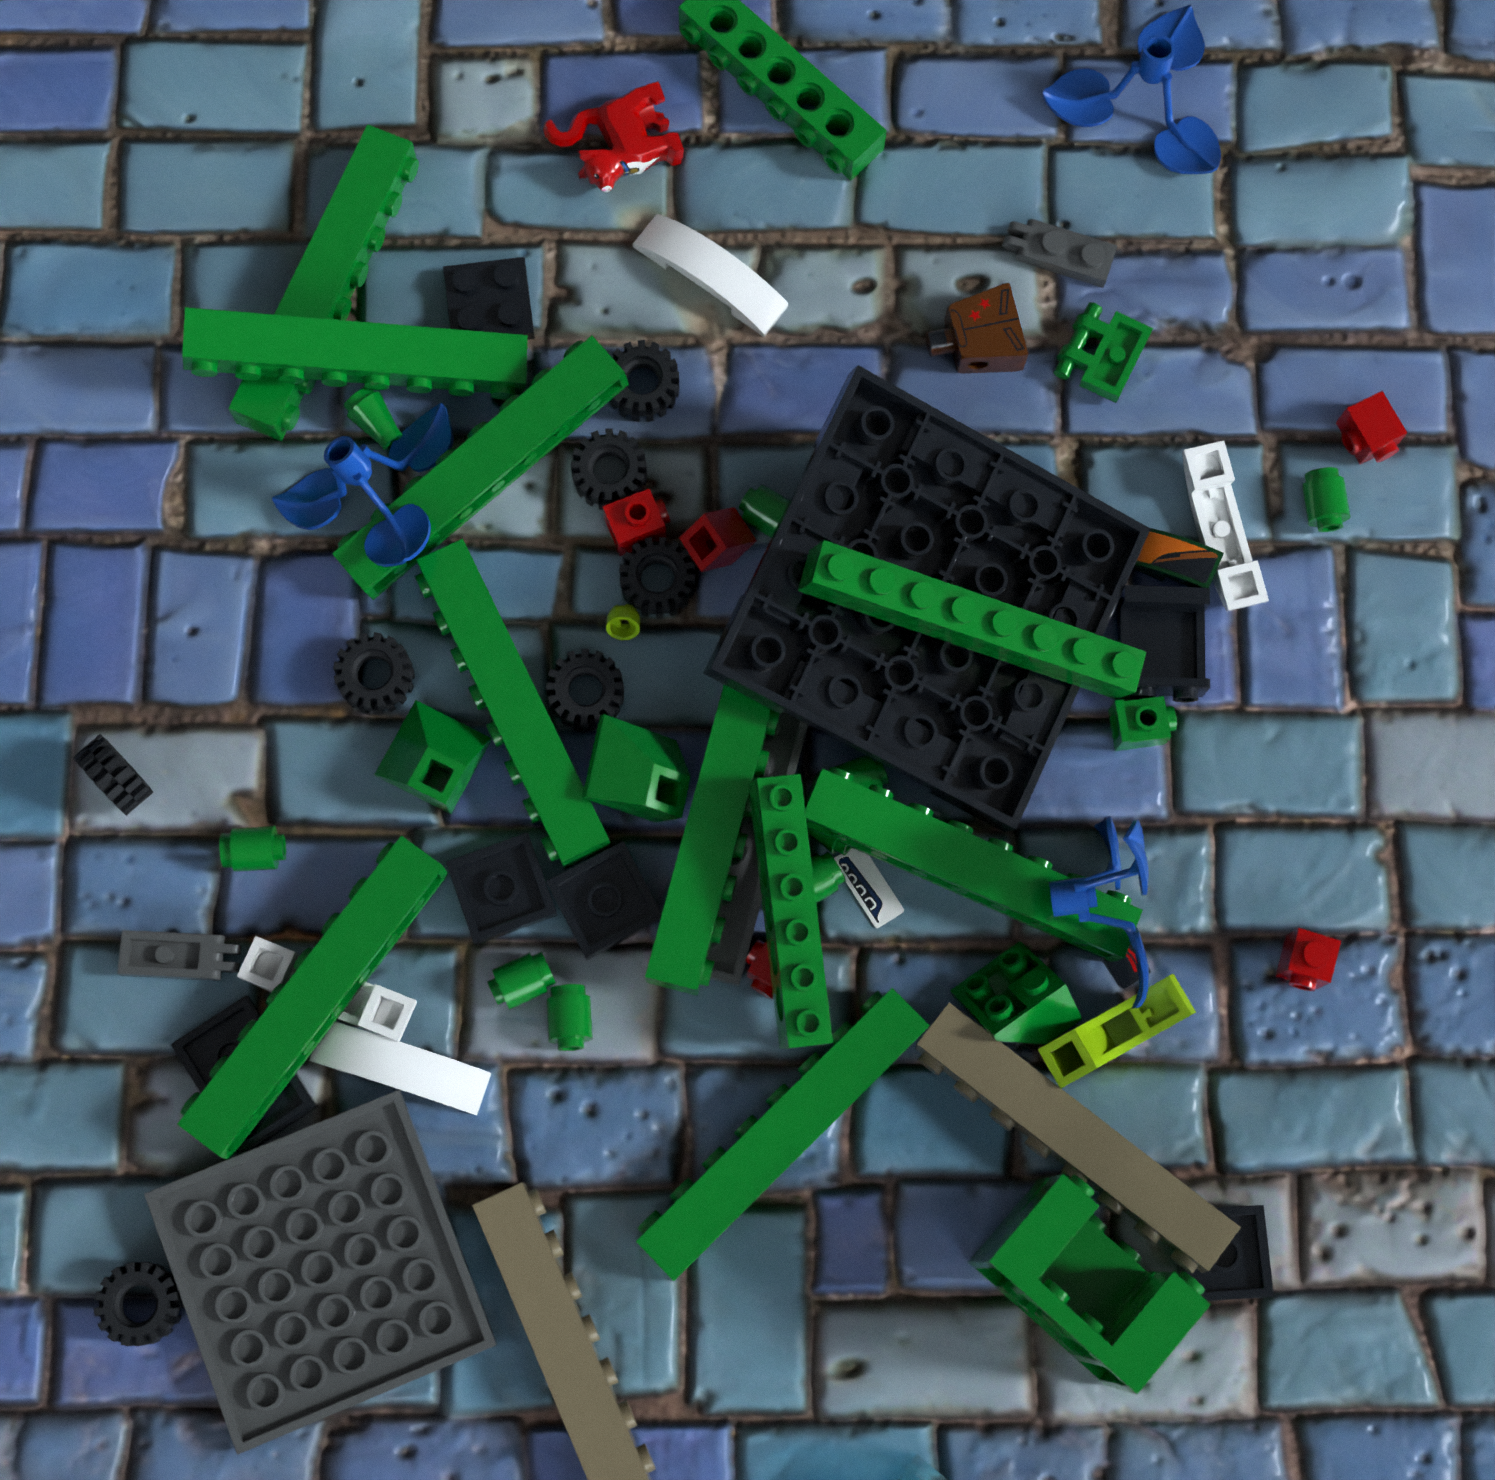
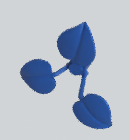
M1191 5L1164 14L1142 30L1137 40V50L1140 59L1131 63L1130 70L1115 89L1109 91V81L1103 74L1093 69L1082 68L1065 73L1051 86L1043 90V99L1056 116L1075 126L1094 127L1111 119L1114 112L1111 99H1115L1121 94L1135 74H1139L1142 80L1148 84L1162 82L1165 123L1169 129L1161 131L1155 138L1154 154L1157 160L1166 169L1179 174H1208L1216 171L1219 167L1221 149L1212 128L1203 120L1193 116L1185 117L1177 124L1173 120L1171 98L1172 75L1170 69L1183 71L1196 66L1201 61L1205 50L1204 38L1197 25Z
M440 402L402 432L403 436L392 443L389 458L371 451L366 444L358 447L348 436L334 439L324 451V460L330 468L315 471L303 478L288 491L272 497L273 503L291 524L301 529L314 530L327 525L338 516L341 511L340 498L347 494L346 484L361 486L386 519L376 524L369 531L364 543L366 555L374 564L382 567L405 564L406 561L415 558L425 548L430 537L431 523L425 511L415 504L404 505L392 515L367 482L372 475L370 459L398 471H404L408 466L415 472H424L433 468L439 456L451 449L453 445V430L446 407Z
M1106 816L1103 821L1094 825L1103 838L1110 854L1106 871L1086 878L1050 881L1049 887L1053 916L1078 914L1079 922H1095L1121 928L1126 932L1134 949L1138 967L1139 990L1131 1008L1134 1009L1140 1008L1145 1002L1149 986L1148 961L1138 928L1135 927L1133 922L1089 913V908L1098 907L1095 887L1115 881V890H1120L1121 879L1135 875L1139 876L1141 896L1147 895L1149 881L1148 860L1144 851V835L1139 819L1133 820L1123 837V841L1132 850L1135 860L1130 868L1122 870L1116 828L1111 816Z

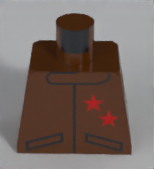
M1010 283L996 286L950 304L947 307L944 318L945 329L926 332V345L930 357L952 353L956 370L961 374L1022 371L1029 355Z

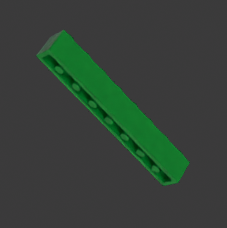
M367 124L279 303L275 315L346 320L352 306L350 299L356 286L360 288L364 284L369 270L368 261L373 251L378 252L381 249L386 234L384 228L389 218H394L399 212L402 203L401 193L406 183H411L417 174L419 160L416 158L412 141ZM261 376L259 380H242L228 409L236 424L282 441L287 430H293L297 424L300 415V402L304 394L308 395L312 392L316 380L304 379V382L298 384L284 383L279 381L278 377Z
M185 307L182 360L183 370H191L192 374L200 377L217 376V372L233 373L236 378L242 380H259L261 376L278 377V380L290 384H298L304 382V379L321 380L322 384L331 387H343L347 385V382L364 383V387L372 390H386L390 386H404L413 393H429L432 389L449 390V394L465 397L473 395L474 392L490 393V396L495 399L507 400L515 394L521 395L526 386L528 335Z
M592 335L584 342L579 340L572 344L564 353L563 360L552 369L547 367L540 371L532 380L531 387L520 396L515 394L509 397L501 405L500 413L488 423L483 421L477 424L469 432L468 440L456 450L452 448L445 451L436 460L435 467L424 477L417 476L409 481L403 488V494L393 503H385L392 515L404 505L415 504L422 508L429 517L431 523L429 540L425 548L415 558L406 561L403 565L392 567L378 566L368 558L364 549L366 537L376 524L386 520L378 508L371 515V521L361 530L351 531L338 543L339 548L332 554L372 600L376 599L415 566L417 559L434 550L629 385L624 370Z
M463 538L417 559L416 561L421 571L420 574L414 576L424 598L427 599L433 596L439 608L432 615L442 636L451 633L457 647L451 649L450 652L460 673L468 670L475 683L469 686L468 690L477 709L481 710L486 707L493 720L486 724V727L496 748L502 745L506 747L511 759L504 762V765L513 784L523 783L529 795L522 802L532 823L534 824L541 820L547 836L541 838V842L550 861L553 862L559 859L565 870L611 848L610 840L591 801L582 798L583 784Z
M825 540L809 550L798 588L799 592L1113 699L1136 693L1146 656V651Z
M723 685L645 975L646 983L698 996L700 985L709 987L715 961L708 959L711 943L720 944L726 922V918L719 917L723 900L731 902L737 876L730 875L734 858L742 860L748 834L741 833L745 816L752 818L748 784L755 780L756 775L764 777L770 754L769 751L763 750L766 735H775L780 717L779 713L726 685Z
M830 767L829 771L822 768L815 775L804 801L808 829L1110 962L1125 958L1130 940L1123 929L1090 921L1079 922L1078 914L1053 916L1049 882L1084 876L1075 873H1068L1065 876L1052 870L1053 864L1043 858L1033 855L1024 858L1013 853V846L1005 841L996 838H989L988 841L972 835L974 830L970 826L955 820H949L947 824L934 818V812L931 809L911 802L909 806L893 800L894 794L880 786L870 785L869 788L853 782V775L839 768ZM1095 889L1098 907L1089 908V913L1133 922L1135 927H1137L1143 910L1131 905L1132 899L1112 890L1104 893Z
M402 835L395 844L389 842L381 850L376 859L378 866L368 879L362 877L353 886L348 896L351 901L341 913H333L325 922L321 930L323 937L313 949L308 947L300 954L293 966L296 970L286 984L280 983L273 989L265 1003L268 1007L258 1020L252 1019L245 1025L237 1038L240 1044L229 1057L224 1055L213 1066L209 1074L212 1080L201 1094L195 1092L183 1105L180 1112L183 1117L177 1125L219 1157L228 1160L235 1154L449 875L442 864Z
M893 988L885 995L877 990L859 1008L865 1015L854 1026L846 1021L832 1035V1044L834 1046L823 1057L817 1052L813 1053L797 1069L802 1077L791 1088L783 1083L765 1101L771 1108L759 1120L752 1114L737 1128L734 1134L739 1140L727 1152L719 1146L701 1164L707 1171L695 1183L688 1177L669 1196L675 1203L663 1215L655 1210L638 1226L637 1229L642 1236L636 1242L673 1281L928 1029L930 1025Z

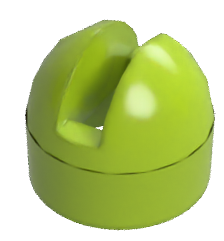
M631 604L614 605L607 615V633L617 640L635 638L640 632L641 619L639 612ZM622 620H628L629 624H622Z

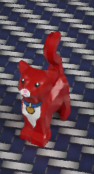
M659 81L635 88L622 97L604 102L597 108L585 109L575 114L566 132L559 131L551 119L547 120L543 127L545 137L550 143L566 147L572 146L582 139L588 124L598 126L610 150L578 151L579 158L584 162V167L578 172L579 179L587 178L590 184L598 186L602 192L611 191L615 183L622 176L641 174L657 162L667 161L672 166L680 165L684 153L678 133L671 132L664 135L648 136L646 129L654 128L661 133L669 128L668 118H665L663 113L655 112L654 105L665 102V96Z

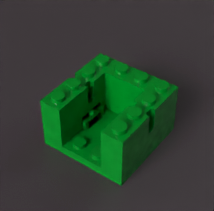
M1060 1174L1038 1180L968 1263L1104 1385L1138 1394L1210 1307L1211 1304L1201 1296L1205 1289L1185 1271H1182L1180 1274L1175 1271L1147 1272L1138 1264L1142 1257L1130 1245L1122 1240L1116 1244L1105 1235L1104 1231L1108 1227L1093 1214L1099 1207L1091 1199L1095 1192L1077 1175L1072 1174L1068 1177Z

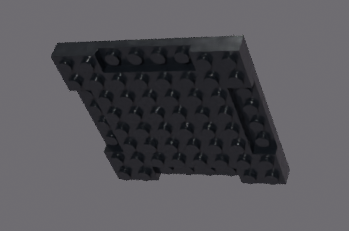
M858 365L848 374L813 446L815 449L745 593L740 596L703 674L779 714L782 712L790 714L932 789L931 794L1003 832L1016 830L1080 687L799 592L798 588L809 550L825 540L1103 636L1150 528Z

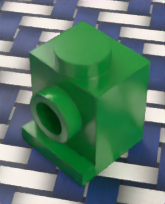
M1164 696L1128 701L1123 699L1115 700L1108 709L1115 751L1165 745L1171 738V732L1177 730L1175 709L1173 706H1166ZM1150 714L1153 725H1144L1140 721V715Z

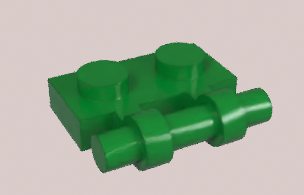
M1090 302L1087 304L1083 314L1077 315L1072 325L1074 332L1068 344L1063 345L1057 355L1059 362L1054 370V375L1062 380H1068L1073 369L1083 370L1085 374L1079 384L1080 387L1117 403L1153 328L1117 311L1110 324L1098 320L1103 311L1102 307ZM1089 338L1101 341L1094 355L1083 351Z

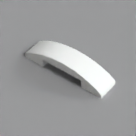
M656 214L633 243V248L664 269L671 266L731 307V315L763 337L766 336L788 307V302L775 289L738 258L697 231L671 218Z
M1224 440L1183 450L1187 490L1199 541L1201 544L1224 553L1212 580L1226 612L1268 602L1269 599L1258 560L1252 561L1231 484L1235 481Z
M255 936L237 977L272 992L278 984H286L296 971L293 966L300 955ZM366 982L337 1020L400 1042L417 1001L377 984L372 985Z
M338 1022L334 1023L314 1049L309 1059L310 1062L365 1078L476 1116L491 1076L490 1072Z

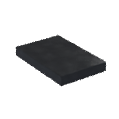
M247 995L171 1044L200 1093L212 1080L209 1074L217 1061L224 1055L229 1057L240 1044L237 1038L245 1025L252 1019L258 1020L261 1016L251 998ZM298 1073L294 1075L238 1148L237 1153L239 1155L257 1148L318 1107Z

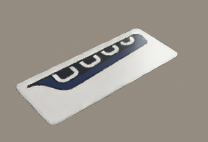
M851 848L846 855L840 854L834 858L845 877V882L875 928H880L904 912V908L869 855Z

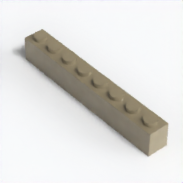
M950 1002L917 1043L915 1050L921 1053L918 1061L938 1076L944 1071L956 1081L953 1088L972 1103L980 1099L992 1109L989 1116L996 1123L1008 1131L1015 1127L1028 1138L1024 1143L1037 1155L1044 1159H1047L1049 1155L1053 1156L1064 1165L1061 1169L1062 1174L1068 1177L1075 1174L1100 1193L1097 1198L1098 1202L1117 1216L1122 1211L1137 1222L1133 1227L1134 1230L1154 1245L1159 1240L1174 1251L1170 1257L1186 1271L1192 1274L1196 1269L1201 1273L1209 1272L1241 1227L1072 1096L1060 1089L1059 1086L1002 1042L996 1041L985 1029Z
M522 1182L473 1204L474 1211L587 1480H652L649 1472L656 1470L655 1464L646 1444L644 1443L640 1446L636 1444L630 1429L636 1427L637 1422L628 1401L625 1400L619 1403L612 1385L619 1383L616 1372L609 1357L601 1360L594 1342L601 1340L591 1315L588 1314L584 1317L581 1315L575 1300L583 1297L573 1273L569 1272L564 1275L558 1261V1257L564 1255V1251L555 1230L546 1232L540 1215L547 1212L537 1188L528 1190L527 1185Z

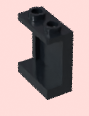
M1124 586L1118 601V642L1146 651L1137 691L1134 694H1130L1131 700L1156 696H1172V700L1175 702L1189 703L1198 701V697H1203L1210 689V679L1206 678L1205 610L1210 605V588Z

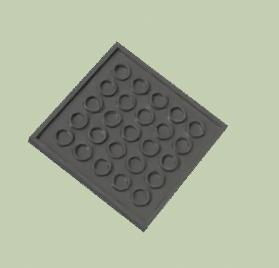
M401 1090L394 1091L144 1194L237 1455L498 1345Z

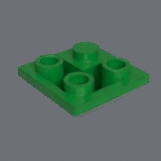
M415 700L374 775L452 814L492 739Z
M606 714L600 715L582 798L654 823L682 818L691 776L677 740Z
M1021 941L950 990L952 996L996 1041L1048 1044L1082 1020L1067 985Z

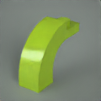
M1171 974L1148 987L1147 997L1140 1008L1131 1009L1136 999V994L1039 1048V1053L1060 1089L1196 1013L1175 975Z

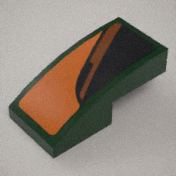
M1150 528L1133 569L1161 582L1167 577L1187 587L1209 588L1224 553L1182 536Z

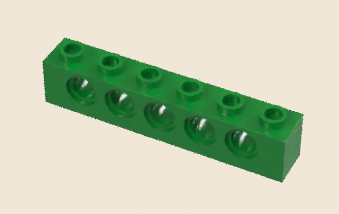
M685 0L678 7L679 31L685 40L692 45L697 43L707 52L710 61L718 69H726L736 78L739 87L747 95H755L762 101L768 113L779 122L784 121L794 130L797 139L808 148L813 147L817 150L833 172L837 174L842 173L852 181L884 150L887 130L740 0ZM723 27L728 29V31L716 32L714 29ZM745 53H754L757 56L754 58H746L742 55ZM775 78H781L786 80L787 82L783 84L773 83L771 80ZM812 104L816 108L812 110H805L801 108L800 105ZM838 129L843 131L845 134L841 136H834L830 134L828 131Z
M801 774L756 778L748 786L779 1049L833 1043Z

